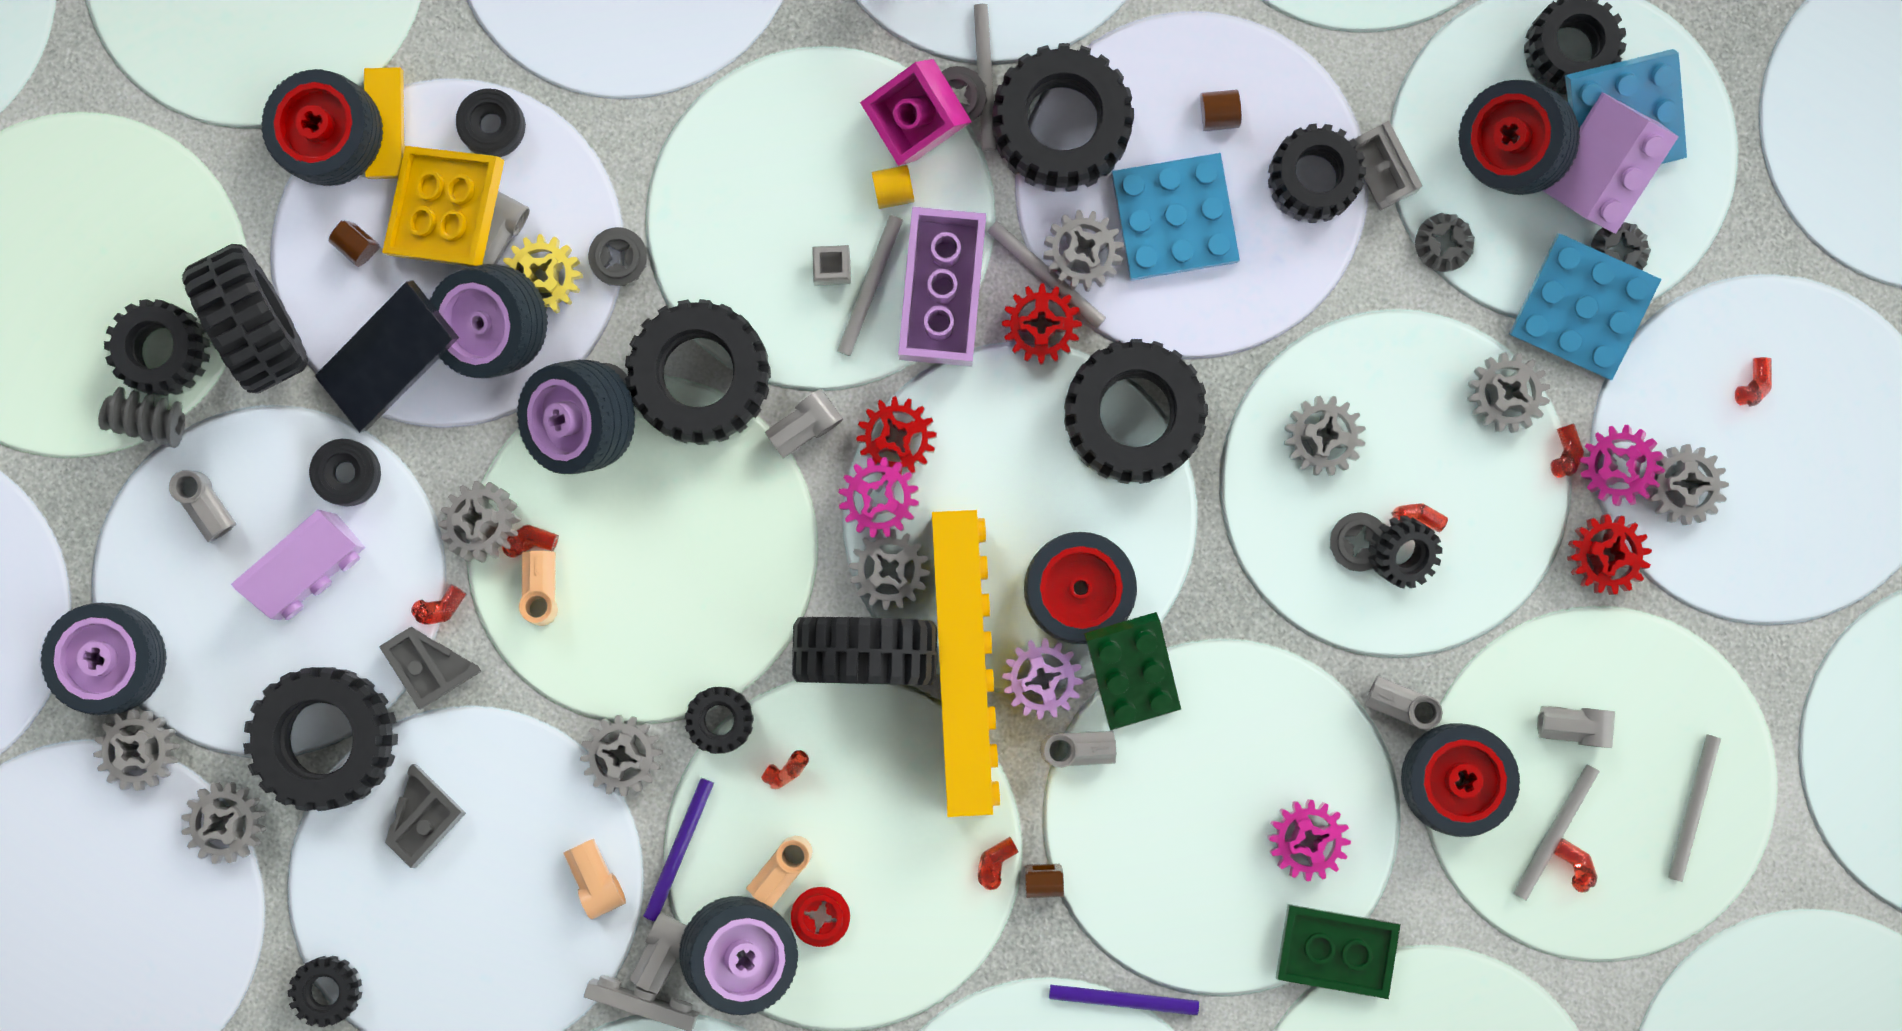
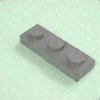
M600 975L599 980L593 978L587 984L584 998L685 1031H692L700 1013L692 1010L693 1005L680 999L672 998L669 1003L657 999V994L640 987H636L635 991L620 987L621 981L613 977Z

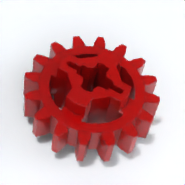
M1040 283L1039 292L1033 293L1032 289L1027 286L1025 287L1027 296L1021 298L1019 295L1014 294L1013 299L1017 305L1015 308L1006 306L1004 309L1007 314L1011 315V320L1002 321V327L1011 328V332L1004 336L1005 341L1015 340L1016 344L1012 352L1016 354L1024 350V360L1026 362H1029L1033 355L1038 356L1039 364L1044 365L1045 356L1050 355L1056 363L1059 361L1057 352L1062 350L1069 355L1071 349L1067 343L1069 341H1079V337L1073 333V329L1081 328L1082 322L1073 320V316L1077 315L1080 309L1079 307L1069 308L1068 304L1072 296L1068 294L1061 299L1058 297L1060 288L1057 286L1054 287L1051 293L1046 292L1044 283ZM1036 301L1035 309L1028 316L1019 317L1020 312L1025 306ZM1049 301L1057 304L1063 310L1066 317L1055 316L1049 309ZM1039 315H1045L1048 322L1059 324L1046 327L1043 334L1038 333L1037 327L1031 326L1032 322L1038 321ZM1018 331L1028 332L1035 339V348L1026 344L1021 339ZM1056 332H1065L1063 338L1056 345L1048 348L1049 339Z
M894 396L891 400V406L887 407L882 400H879V411L875 413L871 409L866 410V414L870 418L869 422L859 421L858 426L865 431V435L857 436L856 441L866 443L867 446L860 451L861 457L871 455L875 465H878L883 458L879 454L889 451L897 454L901 460L899 461L902 464L900 474L902 475V469L908 468L909 472L913 475L916 473L915 463L919 462L924 466L928 464V461L923 456L924 453L935 452V447L928 444V440L937 438V432L927 430V427L931 426L934 421L932 417L926 419L921 417L925 411L923 406L918 407L916 410L911 409L912 399L908 398L903 406L899 405L897 397ZM893 413L908 415L915 421L908 423L898 421ZM881 419L884 425L882 433L872 441L873 429ZM889 422L892 423L894 429L896 428L899 433L904 431L907 433L903 437L905 452H902L895 442L888 443L886 441L891 437ZM919 434H922L920 447L912 455L910 450L912 440L919 436ZM888 460V467L892 468L897 462Z
M1610 514L1601 515L1600 524L1595 518L1586 520L1589 529L1577 528L1575 532L1580 539L1569 541L1568 543L1570 547L1576 549L1575 554L1567 556L1568 561H1576L1577 567L1571 571L1572 575L1582 574L1584 576L1580 584L1583 587L1594 583V593L1596 594L1602 593L1605 587H1607L1609 595L1618 594L1619 586L1623 591L1632 590L1630 580L1642 582L1644 578L1639 573V570L1648 569L1651 564L1643 560V555L1652 553V549L1643 548L1641 544L1648 538L1647 534L1637 536L1634 532L1637 530L1638 524L1634 522L1625 526V516L1622 515L1617 516L1613 523ZM1607 530L1601 541H1590L1598 532ZM1625 540L1629 542L1632 552L1629 551ZM1610 548V553L1615 555V560L1608 561L1609 557L1603 554L1604 549ZM1587 557H1589L1594 566L1593 571L1587 562ZM1628 568L1621 577L1611 580L1612 576H1615L1617 569Z

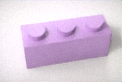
M1602 92L1579 128L1580 143L1573 165L1559 182L1542 191L1584 218L1616 234L1678 139V136L1661 123Z
M316 510L231 585L270 619L282 620L285 618V620H289L303 609L304 606L301 602L312 593L314 596H317L332 584L330 578L340 569L344 572L354 566L361 558L358 553L365 546L337 514Z

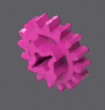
M1625 424L1622 433H1618L1612 425L1609 426V436L1604 437L1597 432L1595 437L1598 443L1595 446L1586 443L1584 446L1591 454L1590 457L1580 458V462L1588 466L1589 469L1580 474L1584 479L1593 480L1587 486L1590 492L1593 493L1601 489L1598 495V499L1605 502L1612 496V502L1615 506H1620L1623 498H1626L1630 505H1636V495L1640 494L1648 499L1650 496L1646 488L1649 485L1656 488L1660 486L1654 479L1655 474H1663L1665 472L1663 467L1656 465V462L1663 459L1664 455L1661 451L1652 452L1658 443L1653 438L1644 442L1646 437L1644 430L1639 429L1632 435V428ZM1631 442L1636 445H1631L1625 449L1617 448L1615 443ZM1603 453L1605 455L1603 467L1598 470L1599 459ZM1614 454L1626 461L1627 471L1631 474V477L1618 470L1619 467L1616 463L1617 460L1613 456ZM1647 460L1646 471L1644 476L1641 478V464ZM1622 482L1627 483L1630 488L1613 489L1608 486Z
M871 457L867 458V468L862 469L858 464L853 465L857 474L854 477L844 475L843 478L849 483L848 489L842 488L838 491L839 494L847 497V501L839 504V509L850 510V514L847 515L845 521L852 523L857 520L859 522L856 527L858 533H862L866 527L870 528L871 538H876L878 530H883L887 538L891 537V528L894 526L901 532L904 531V525L901 521L904 518L913 521L915 517L909 512L910 507H918L920 504L919 501L911 498V494L919 491L918 486L908 485V482L913 477L911 472L901 475L902 464L900 462L894 464L892 468L888 467L887 457L882 458L880 465H875ZM871 474H885L880 481L868 483L863 480ZM898 481L904 492L903 504L896 500L894 488ZM882 488L886 489L884 495L888 502L885 505L879 503L876 507H872L874 500L870 497V494L873 490L879 493ZM855 491L863 497L864 507L861 510V514H859L855 506ZM890 512L895 515L894 518L886 522H873L879 514Z
M1307 799L1305 807L1302 808L1298 801H1293L1292 812L1289 813L1281 808L1279 812L1283 820L1281 822L1271 821L1270 824L1277 829V833L1267 835V839L1275 842L1277 847H1274L1269 852L1272 856L1282 857L1277 864L1280 869L1291 866L1289 876L1296 878L1300 871H1302L1304 880L1311 882L1313 873L1316 872L1319 878L1323 880L1326 879V868L1329 867L1335 872L1339 870L1335 863L1337 858L1347 859L1348 856L1341 851V847L1350 845L1351 840L1343 838L1341 833L1348 830L1349 827L1347 824H1337L1336 821L1341 816L1340 812L1334 811L1327 814L1329 804L1322 802L1318 809H1316L1314 800ZM1308 815L1319 816L1328 825L1316 827L1312 824ZM1293 822L1295 825L1294 831L1290 838L1285 839L1286 831ZM1306 831L1313 835H1320L1312 841L1313 848L1311 849L1305 845H1298L1301 843L1300 841L1306 838ZM1333 841L1331 851L1325 858L1323 854L1328 842ZM1302 853L1306 855L1310 865L1297 863L1289 855Z

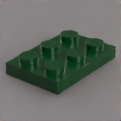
M1157 612L1084 633L1110 731L1181 710L1164 634Z
M1287 904L1275 978L1286 982L1389 999L1401 924Z

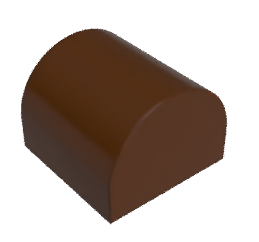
M1238 89L1200 93L1203 131L1240 128L1242 113Z
M341 220L328 239V242L356 267H360L369 261L380 248V244L354 222Z
M1060 863L1024 866L1026 898L1064 897V874Z

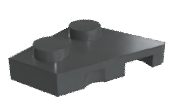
M409 627L379 646L419 710L482 672L478 665L461 657L444 645L437 643L413 627Z
M412 764L408 768L407 775L410 776L403 797H399L395 809L396 818L393 824L390 825L385 843L410 868L416 869L466 812L418 765Z

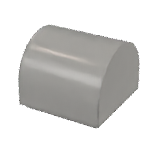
M849 245L812 247L814 286L851 284Z

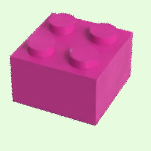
M934 59L913 63L860 102L898 166L917 161L972 122Z

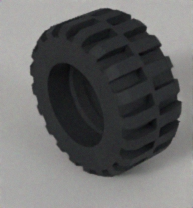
M1059 43L1058 49L1050 50L1048 45L1038 47L1036 54L1030 56V54L1026 53L1020 57L1018 65L1015 68L1010 67L1004 74L1002 84L998 85L992 113L993 136L997 142V150L1001 158L1007 160L1008 168L1015 175L1018 173L1025 177L1024 182L1032 186L1038 183L1045 186L1044 190L1055 192L1056 188H1065L1066 192L1077 191L1078 186L1084 184L1086 187L1096 184L1098 178L1102 175L1107 176L1114 169L1117 161L1121 160L1126 150L1134 121V108L1131 106L1133 97L1130 88L1124 86V76L1118 68L1112 70L1109 67L1110 60L1101 54L1098 58L1091 55V48L1081 45L1079 51L1070 49V43ZM1062 87L1076 90L1085 95L1096 109L1097 126L1095 132L1087 143L1078 148L1069 150L1050 148L1039 142L1030 131L1028 110L1032 101L1040 93L1052 88Z
M230 244L186 267L182 274V282L185 285V291L190 298L194 312L197 314L204 331H206L225 366L229 368L232 376L240 383L244 390L248 393L259 394L305 370L309 360L302 340L294 327V323L263 269L242 244Z
M687 299L677 301L678 306L672 308L666 305L657 310L659 315L654 319L650 320L647 318L640 325L643 330L639 336L634 335L629 344L632 350L630 355H626L625 367L628 369V377H625L627 389L632 395V402L650 425L665 436H669L676 441L686 444L691 442L697 445H709V442L712 441L722 442L730 439L729 436L737 431L741 433L748 427L746 424L753 417L756 419L762 410L760 406L763 400H767L771 367L768 363L766 348L749 321L741 314L735 313L731 307L722 303L716 305L711 300L699 299V302L691 303ZM696 338L709 339L721 345L728 352L733 364V379L726 394L717 402L704 407L687 406L677 401L668 391L664 380V367L670 354L682 343Z
M1131 339L1130 342L1121 343V341L1111 343L1107 348L1099 349L1090 355V358L1084 364L1082 363L1070 383L1064 403L1065 431L1068 432L1070 438L1069 443L1073 450L1077 451L1081 461L1087 467H1092L1098 472V475L1106 479L1109 477L1118 480V483L1129 484L1130 482L1143 484L1150 483L1159 478L1162 479L1182 466L1198 448L1197 445L1201 438L1204 436L1206 429L1205 420L1208 416V404H1205L1204 398L1206 394L1203 382L1199 383L1196 377L1198 372L1193 365H1187L1181 359L1183 355L1175 349L1171 352L1163 348V343L1157 341L1145 343L1142 342V339ZM1143 378L1156 384L1167 397L1170 407L1168 426L1162 436L1151 444L1139 447L1123 445L1114 440L1102 424L1100 416L1102 399L1112 385L1123 379Z
M798 617L793 624L792 676L796 682L931 686L936 679L937 627L931 620L870 617Z
M310 667L281 676L278 683H270L262 691L263 695H265L262 700L254 701L250 709L254 713L253 720L245 722L244 732L250 733V743H243L244 755L251 754L253 763L248 765L252 776L259 775L262 781L259 783V786L265 793L273 792L276 794V801L283 805H295V809L302 811L336 809L365 798L371 793V789L374 786L380 785L385 779L384 771L386 767L392 766L395 755L391 754L392 746L398 745V734H393L392 724L397 723L394 712H388L385 706L389 703L385 695L377 693L374 690L375 684L367 678H359L357 673L347 669ZM316 703L331 704L339 708L347 717L353 734L352 749L347 761L341 768L328 774H316L305 769L296 759L291 746V731L295 719L304 708Z

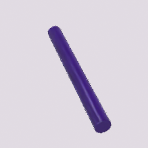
M701 777L643 915V917L649 920L656 921L662 911L714 786V782Z
M1050 984L1049 988L1050 1000L1196 1016L1199 1013V1000Z

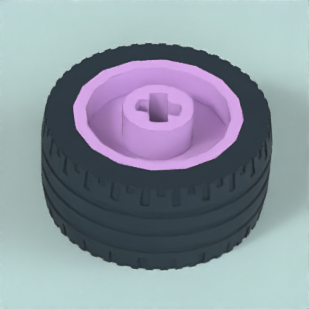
M486 264L458 270L444 278L435 288L436 290L433 291L432 297H430V302L459 337L440 357V360L456 373L472 378H493L510 374L533 361L542 349V345H544L548 330V314L546 313L545 302L535 284L525 274L514 270L512 267Z
M579 359L548 365L537 370L528 378L518 399L517 423L526 450L529 451L528 453L539 465H542L548 471H553V473L580 474L604 468L624 455L623 453L627 451L632 441L636 419L630 391L623 382L624 380L619 377L620 375L604 363H599V361Z
M90 603L68 611L52 625L42 645L40 662L43 671L42 675L47 683V687L61 703L85 714H118L139 706L156 691L165 673L167 659L165 643L157 626L141 612L122 604Z
M729 896L716 899L696 912L684 929V934H682L679 959L683 976L690 989L704 1003L720 1012L731 1015H750L751 1013L755 1014L764 1011V1009H768L785 995L796 975L798 946L789 924L777 911L756 899L743 896ZM742 951L740 957L738 958L736 955L738 954V952Z

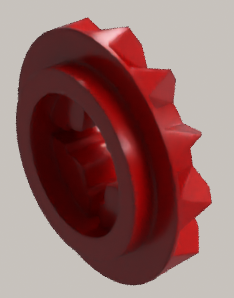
M812 887L800 894L792 906V928L799 939L814 947L833 945L848 930L850 907L842 894L829 887ZM826 901V914L832 916L831 918L837 919V921H824L819 932H815L817 927L815 925L816 919L805 914V911H818L822 902Z

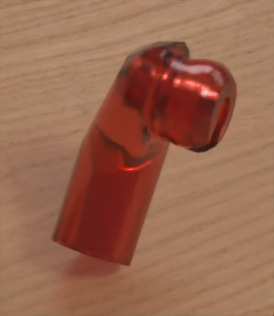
M1753 358V380L1748 386H1738L1735 390V401L1738 405L1748 404L1749 407L1756 406L1769 394L1772 389V358Z
M1574 423L1557 429L1563 451L1560 458L1554 459L1550 463L1551 471L1557 478L1574 475L1581 463L1580 458L1584 456V449Z
M1424 503L1397 506L1391 512L1392 518L1395 517L1400 520V516H1407L1410 519L1413 517L1436 532H1441L1448 522L1447 516Z
M527 524L516 530L518 536H509L507 538L511 546L510 549L502 547V550L510 558L522 555V552H527L535 546L553 552L558 544L559 535Z
M451 584L441 600L425 602L423 599L418 600L412 605L411 613L418 623L424 625L446 622L451 619L467 593Z
M796 750L791 754L781 770L776 765L769 764L761 779L764 783L771 785V789H780L801 775L809 762V757L804 751Z
M1011 837L987 849L980 856L977 878L979 883L987 890H995L1001 885L1002 879L1000 877L1003 862L1019 853Z
M1562 838L1554 854L1573 866L1575 875L1572 877L1571 884L1576 891L1586 893L1591 887H1595L1598 880L1592 857L1586 851Z

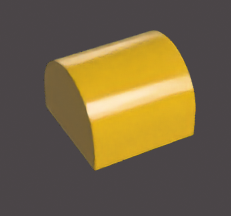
M908 165L871 172L879 209L915 202Z

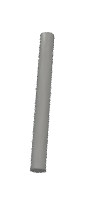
M980 3L974 5L977 72L982 81L987 85L986 97L988 99L980 116L982 150L993 151L997 149V143L992 129L994 94L988 4Z
M889 215L837 349V352L847 356L852 354L903 219L897 216Z
M998 221L988 229L987 232L1052 290L1055 286L1059 287V296L1061 298L1070 294L1072 299L1069 305L1079 307V314L1096 329L1105 321L1106 317L1076 290H1070V285L1066 281L1058 284L1059 275L1055 272L1048 273L1047 269L1049 266Z
M1706 734L1668 875L1670 879L1680 882L1684 880L1722 738Z
M1586 764L1513 894L1527 901L1600 773L1599 770Z

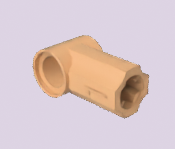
M551 551L522 552V598L519 603V611L528 622L537 626H545L553 622L558 613V606L555 601L556 553ZM540 598L545 599L547 602L545 614L537 618L532 617L530 606L533 601Z
M794 835L782 842L776 852L746 887L756 900L765 903L771 908L775 905L810 862L813 850L809 841L802 836ZM796 845L800 847L804 853V860L797 864L789 862L785 856V848L787 846Z
M594 838L563 852L579 886L578 896L580 902L591 920L626 904V898L616 876L613 873L610 874Z

